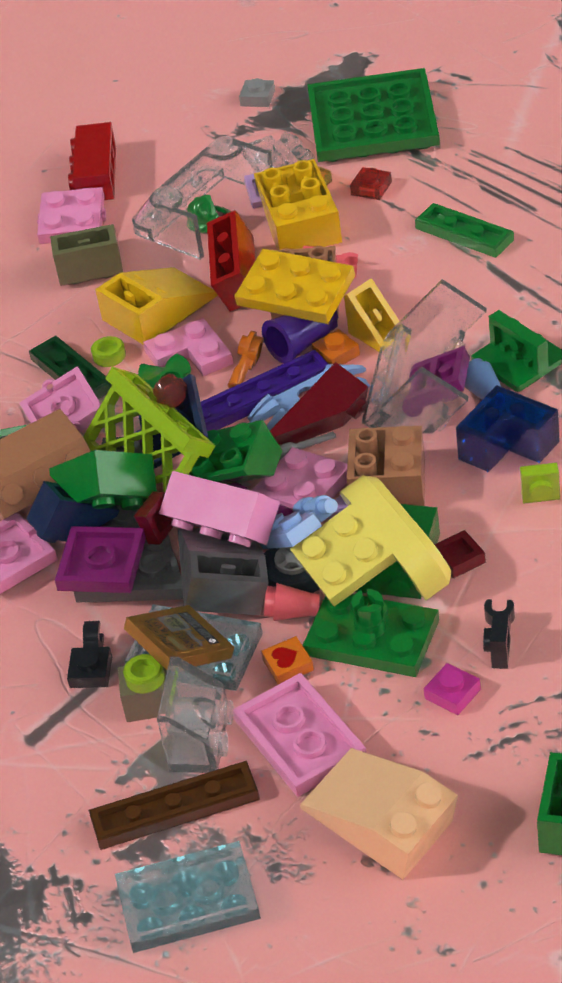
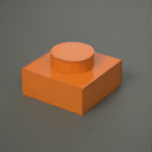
M340 329L312 343V351L316 350L328 364H334L335 362L345 364L360 355L359 344Z

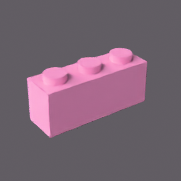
M172 471L159 514L173 519L171 523L173 527L192 532L194 526L200 527L199 533L219 540H221L222 534L230 535L229 542L250 548L252 542L267 545L280 502L258 492Z

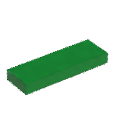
M435 203L431 204L415 219L417 230L495 258L514 241V231Z

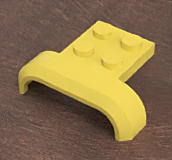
M362 475L340 491V495L347 505L345 509L290 548L295 558L334 607L396 561L407 573L425 601L449 584L452 572L433 542L377 477Z

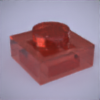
M362 167L350 184L351 195L380 200L392 183L391 172Z

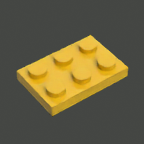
M263 248L234 297L238 306L328 324L352 283L355 271L352 265Z

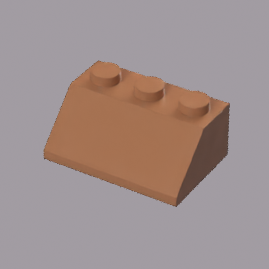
M61 409L0 439V521L32 505L43 481L57 483L50 476L49 468L91 452L81 433Z

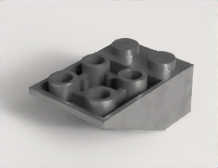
M178 528L184 606L190 605L195 611L260 615L268 586L265 555L259 544L252 542L250 548L229 542L230 535L222 534L221 540L200 534V528H193L192 532Z

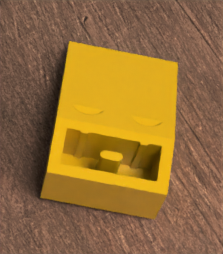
M315 159L300 160L294 164L278 168H268L262 172L254 173V179L277 250L286 248L303 249V246L326 247L342 243L339 211Z
M175 267L121 272L95 289L102 320L144 345V341L165 333L218 296L212 288Z

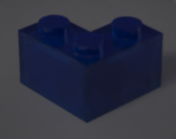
M496 385L457 425L458 460L487 472L508 451L540 463L560 442L558 409Z

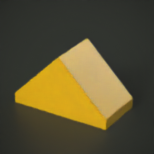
M372 278L344 295L348 333L380 353L408 336V333Z

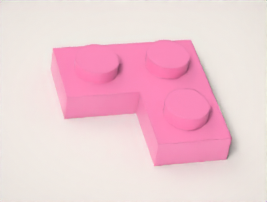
M204 318L189 322L182 327L143 342L146 354L154 365L158 367H165L167 361L175 354H180L185 359L190 358L202 376L234 364L232 353Z

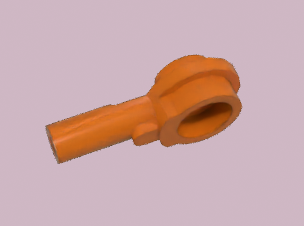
M250 331L248 336L242 335L237 355L242 357L239 364L233 370L228 383L229 389L243 383L248 370H252L259 360L264 337L257 336L255 331Z

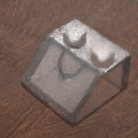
M170 657L157 722L169 771L208 773L218 770L220 758L227 756L228 734L225 731L227 725L233 724L234 704L233 701H227L223 683L180 657Z

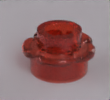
M174 374L162 377L153 388V394L157 398L156 402L167 404L169 407L178 406L186 397L187 384L182 378H177Z

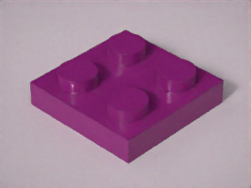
M71 526L55 577L57 591L131 593L146 540L144 528Z

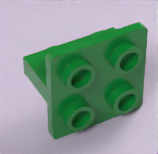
M500 310L488 316L490 343L471 355L472 360L480 358L483 361L489 362L498 380L516 392L522 391L562 364V349Z

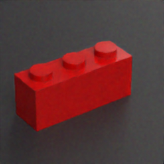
M104 122L76 126L75 138L70 139L72 156H69L71 173L68 174L69 189L102 187L104 200L114 199L116 142L112 123Z
M236 210L207 222L211 287L230 312L242 307L237 305L234 296L256 261L254 237Z

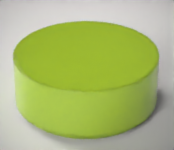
M107 336L100 338L91 347L93 361L101 367L115 366L126 357L124 343L117 337Z
M141 654L131 658L123 669L126 685L135 693L145 694L153 692L165 680L163 666L150 654Z

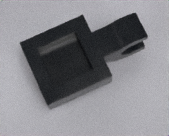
M487 599L484 604L485 620L491 625V628H484L483 649L484 652H491L492 668L508 669L511 642L510 629L511 623L515 618L513 600H507L505 610L495 611L492 608V599Z
M84 621L83 648L71 649L67 674L70 688L108 687L112 653L110 647H103L104 634L99 633L100 621Z

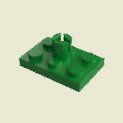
M366 589L367 596H363L362 590L351 594L335 607L325 596L303 643V647L310 657L411 677L417 676L439 623L438 609L383 600L382 595L373 589Z

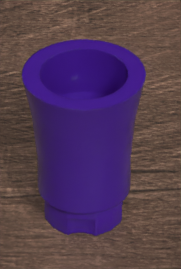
M335 311L330 322L325 324L283 315L263 323L262 337H264V343L270 354L279 362L286 363L297 357L302 351L311 346L312 343L325 337L330 331L338 327L337 320L339 317L337 311Z

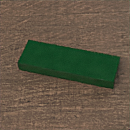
M57 336L29 350L31 360L55 380L78 366L98 399L107 395L112 386L105 379L106 376Z

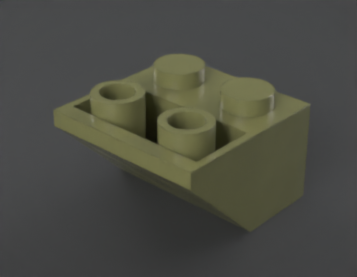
M114 224L50 236L60 286L78 284L98 278H109L123 272Z

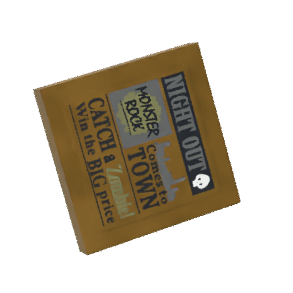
M190 605L126 617L124 630L168 672L231 659L235 648Z

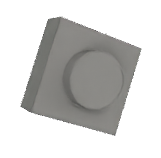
M259 78L245 80L239 95L240 106L269 107L275 92L274 80H262Z

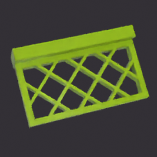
M111 367L105 379L112 386L83 438L90 451H116L117 447L124 445V452L135 453L134 442L142 439L143 454H152L153 464L155 459L162 457V474L155 476L156 484L163 482V492H166L172 471L189 475L199 456L209 458L215 445L138 374ZM121 396L123 413L115 415V405ZM141 415L142 431L134 433L133 417ZM123 421L124 437L116 439L115 424ZM105 428L106 443L99 445L95 440L101 429ZM160 433L161 449L153 452V435ZM181 452L184 457L178 468L173 470L172 454Z

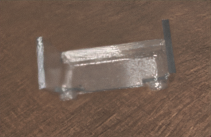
M229 136L218 137L150 195L132 218L135 234L201 260L204 257L198 219L197 215L186 212L188 205L195 197L206 195L224 178L245 185L244 176L273 168L271 151Z
M441 279L385 337L380 347L367 398L368 405L362 417V424L369 428L422 425L423 434H432L436 430L442 431L448 424L450 417L468 402L469 396L423 367L409 377L411 367L420 361L461 346L466 347V344L463 343L466 331L486 313L487 308Z

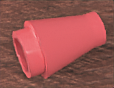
M276 583V586H267L264 617H273V621L308 616L316 617L319 611L320 594L310 593Z

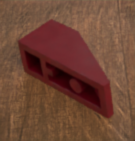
M335 362L279 420L270 432L277 443L282 445L288 442L296 444L341 428L352 417L357 419L365 411L368 405L366 401L368 386Z

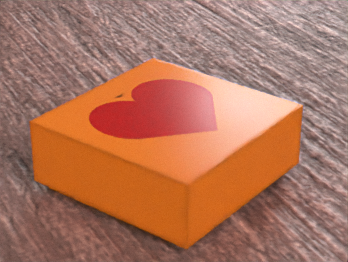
M297 636L261 650L262 660L278 685L299 673L305 675L314 671L313 661Z

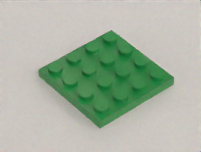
M425 68L307 84L318 162H334L344 158H362L373 154L397 153L402 150L417 148L427 149L431 146L440 145L439 132Z

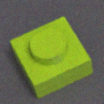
M557 462L520 467L523 504L560 500Z

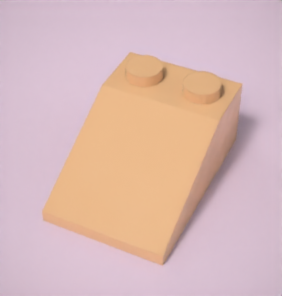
M350 748L300 804V809L404 880L452 823L458 795L423 771Z

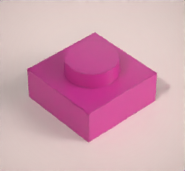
M446 663L424 687V696L426 700L459 715L481 690L480 679Z

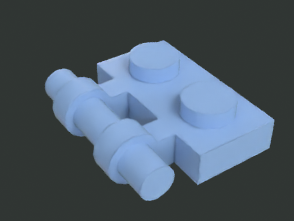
M327 495L300 499L293 506L294 513L288 516H284L283 513L276 515L267 545L260 544L262 549L294 547L322 527L321 522L336 512L338 508L336 500Z

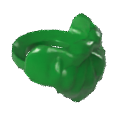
M210 195L195 197L187 208L190 217L189 225L202 234L207 233V222L220 217L217 212L224 214L231 212L229 209L214 205Z

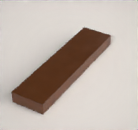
M246 760L88 811L99 848L102 850L258 801L260 798Z

